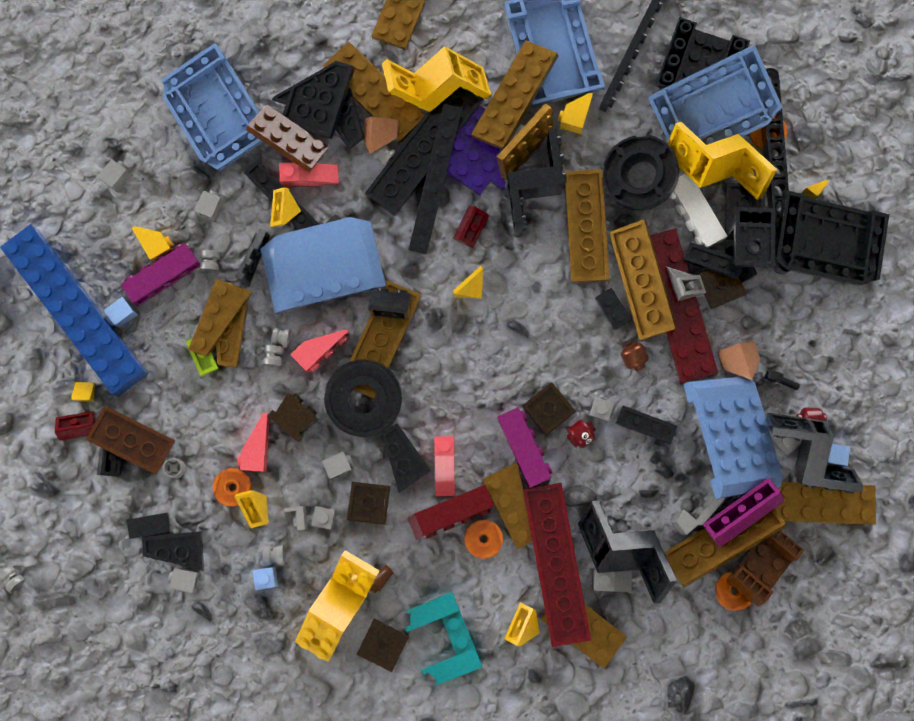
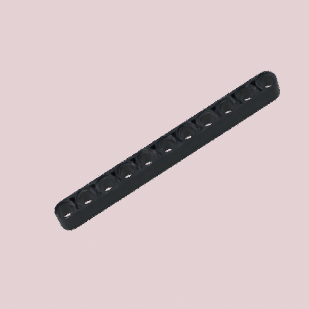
M767 68L766 71L772 79V85L781 103L779 73L774 68ZM782 109L775 115V119H772L768 125L761 128L764 158L780 172V175H774L767 188L768 208L775 209V243L780 212L776 210V205L781 206L783 191H789ZM769 131H774L777 137H771ZM771 149H775L778 152V156L772 155ZM774 186L780 187L781 194L775 192ZM775 259V266L773 268L776 273L783 275L790 272L788 269H783L781 263Z

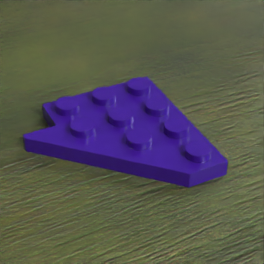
M480 105L456 135L447 169L449 175L479 196L490 182L502 190L505 189V180L501 177L497 161L500 150L473 138L471 135L485 111V108Z

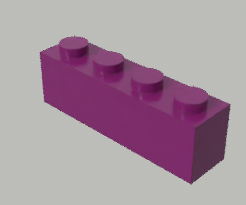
M186 243L183 245L179 244L173 248L171 253L157 258V262L152 265H146L138 274L127 277L121 286L131 302L138 307L199 268L200 263Z
M519 407L497 416L500 427L528 487L532 488L551 479L550 474L553 472L548 463L545 464L542 459L544 453L541 446H536L534 442L536 436L532 427L529 429L527 427L526 421H528L524 410L520 411Z
M767 478L703 525L709 536L720 548L784 502L782 493Z

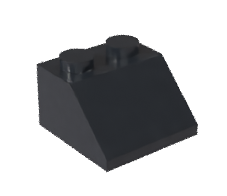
M378 288L377 290H372L368 310L371 316L409 320L412 296L405 290L389 292V289Z

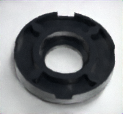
M635 135L620 141L608 153L603 164L604 172L602 179L605 189L617 204L629 210L642 211L659 206L671 196L679 179V164L672 148L662 139L652 135H648V137H637ZM640 162L650 163L656 170L655 180L645 188H636L628 180L629 170Z
M357 359L342 365L333 373L325 388L324 403L329 418L340 430L352 436L370 437L385 431L394 423L401 409L402 390L397 377L387 366L372 360ZM360 384L368 385L376 392L378 397L377 405L371 412L358 413L350 407L348 396L351 389Z

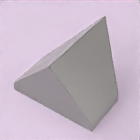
M666 266L677 302L706 293L700 275L688 274Z

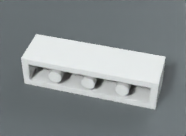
M686 174L680 176L670 199H674L676 202V209L680 215L684 216L688 230L690 232L693 231L696 237V244L711 248L726 239L727 234L701 190Z

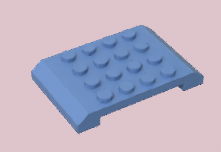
M509 0L504 2L516 54H518L526 40L557 52L559 56L533 100L532 107L604 90L605 88L580 6L581 0Z
M741 376L693 381L683 384L688 403H694L715 475V478L710 480L715 499L745 495L767 478L777 488H780L783 475L755 382Z

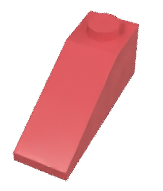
M294 162L279 163L280 183L283 187L293 188L339 184L338 165L316 164L309 173Z
M268 413L262 414L241 450V455H238L237 463L242 471L267 472L270 417L267 416Z
M454 436L434 437L435 496H455Z

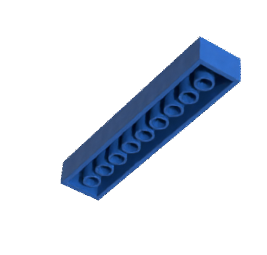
M31 224L0 247L112 395L121 396L149 374L37 228Z

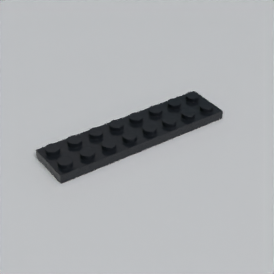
M460 86L431 112L427 111L367 189L365 195L393 216H396L427 175L444 104L462 108L456 132L457 135L478 106L482 104L484 98L476 96L473 92Z

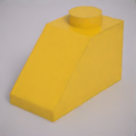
M588 93L566 104L565 110H561L558 121L561 122V129L581 134L592 100V93Z
M132 227L133 232L153 263L157 262V258L167 255L173 251L171 247L174 244L169 236L165 237L161 232L141 227Z

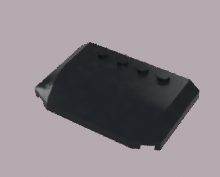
M783 191L775 243V259L789 271L857 286L880 280L890 214L873 210L864 211L805 197V194L793 191Z

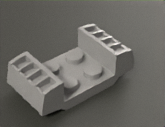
M711 472L704 478V481L711 487L710 480L715 478L714 472ZM710 491L704 498L706 502L701 506H697L691 515L685 510H678L670 523L680 535L688 534L697 525H703L725 498L715 499L714 492Z

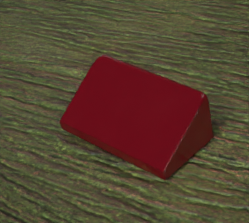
M469 206L453 239L474 248L489 215L476 206Z
M94 411L56 417L54 433L59 440H67L88 436L96 422Z

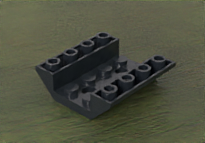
M679 17L655 85L662 90L748 48L751 40L732 35L729 41L696 30L697 22ZM701 50H709L710 56H703Z

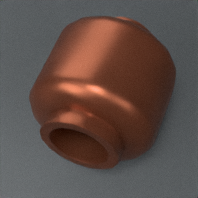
M633 341L622 347L623 350L620 354L626 368L638 371L646 367L645 363L649 360V357L642 343Z

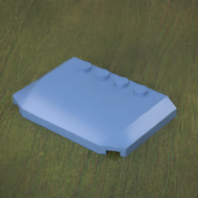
M216 43L162 78V83L164 84L163 99L198 157L203 162L221 171L263 143V141L246 131L247 125L260 111Z
M755 45L733 54L648 97L668 141L675 124L682 122L706 145L736 134L742 137L768 125L778 111L782 109V105Z
M348 217L276 235L261 248L276 314L295 310V308L386 287L374 231L370 221Z

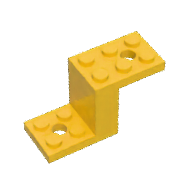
M446 46L415 73L388 59L382 63L387 89L390 94L396 95L404 101L410 102L428 112H431L460 86L486 100L491 96L484 68Z
M678 122L675 124L667 143L678 160L679 168L700 188L733 177L752 196L759 200L763 198L777 171L769 161L739 134L706 145L682 122Z
M345 550L331 579L308 611L295 642L301 648L314 653L319 659L329 662L343 634L363 605L379 570Z

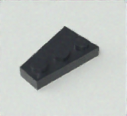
M351 85L349 86L335 129L348 149L353 148L365 139Z
M259 229L258 233H255L252 245L235 276L244 286L250 287L262 257L261 248L267 244L270 237L265 230Z
M398 423L382 434L398 492L401 493L431 470Z
M202 531L142 537L143 557L204 571Z

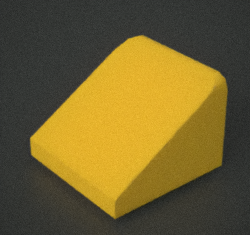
M825 180L808 186L802 191V194L816 199L828 185L829 181Z
M75 382L71 400L94 402L95 383Z

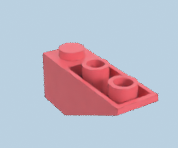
M345 329L304 341L290 355L308 374L311 371L315 372L321 366L320 362L325 358L329 359L335 353L334 349L338 345L342 346L349 340L348 336L350 334Z

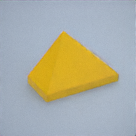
M286 187L273 191L270 227L285 225L301 212L292 194Z
M481 266L455 288L453 296L455 298L482 299L483 268Z
M254 490L235 494L234 497L250 528L268 524L266 495Z
M523 603L519 604L504 638L519 647L540 634L536 610Z

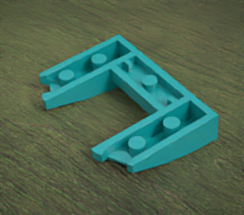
M453 592L407 610V613H411L410 626L405 627L406 632L442 618L456 655L421 669L424 675L428 672L437 680L435 682L436 685L482 668L481 661Z

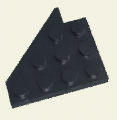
M335 61L277 94L272 100L284 104L285 108L282 115L307 132L332 139L355 67Z

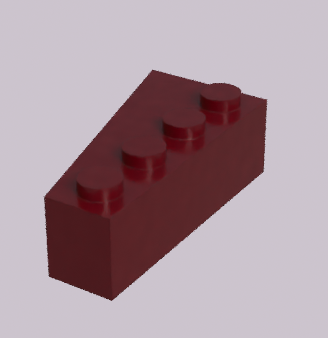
M483 485L414 513L407 519L416 540L424 536L428 539L438 535L436 532L438 530L444 529L445 532L455 528L454 524L461 521L464 524L473 520L472 516L479 514V517L490 513L489 509L494 507L486 485Z

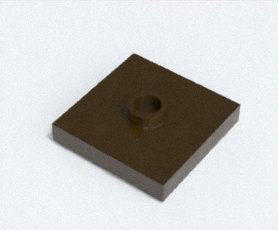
M710 270L696 274L701 276L706 291L704 296L711 310L747 295L740 278L736 280Z
M552 382L522 405V408L545 436L576 412Z
M352 481L347 520L386 525L391 486Z
M374 618L356 655L392 672L410 635Z

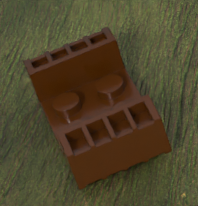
M780 530L748 550L727 581L759 607L773 594L771 590L790 563L798 560L804 549Z

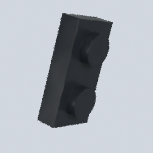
M612 288L595 297L596 302L614 330L632 320Z

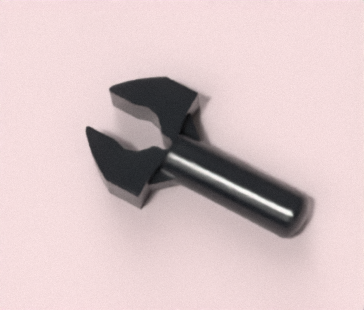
M772 370L770 372L766 371L764 377L766 380L772 383L783 384L794 390L799 389L800 384L783 377L784 374Z

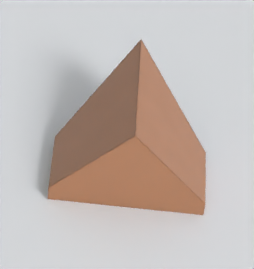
M380 117L365 118L364 141L369 155L391 141L398 139L399 120Z
M755 341L739 343L717 352L723 370L750 380L753 379L760 361Z

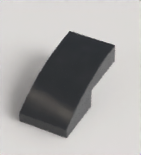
M168 512L126 520L129 539L170 532Z

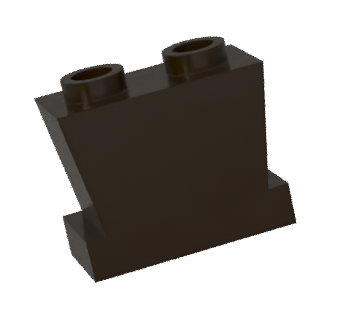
M288 392L277 411L272 410L267 416L297 442H300L304 437L302 433L319 419L316 417L317 412L312 407L308 406L306 408L301 404L304 400L296 393L292 396Z

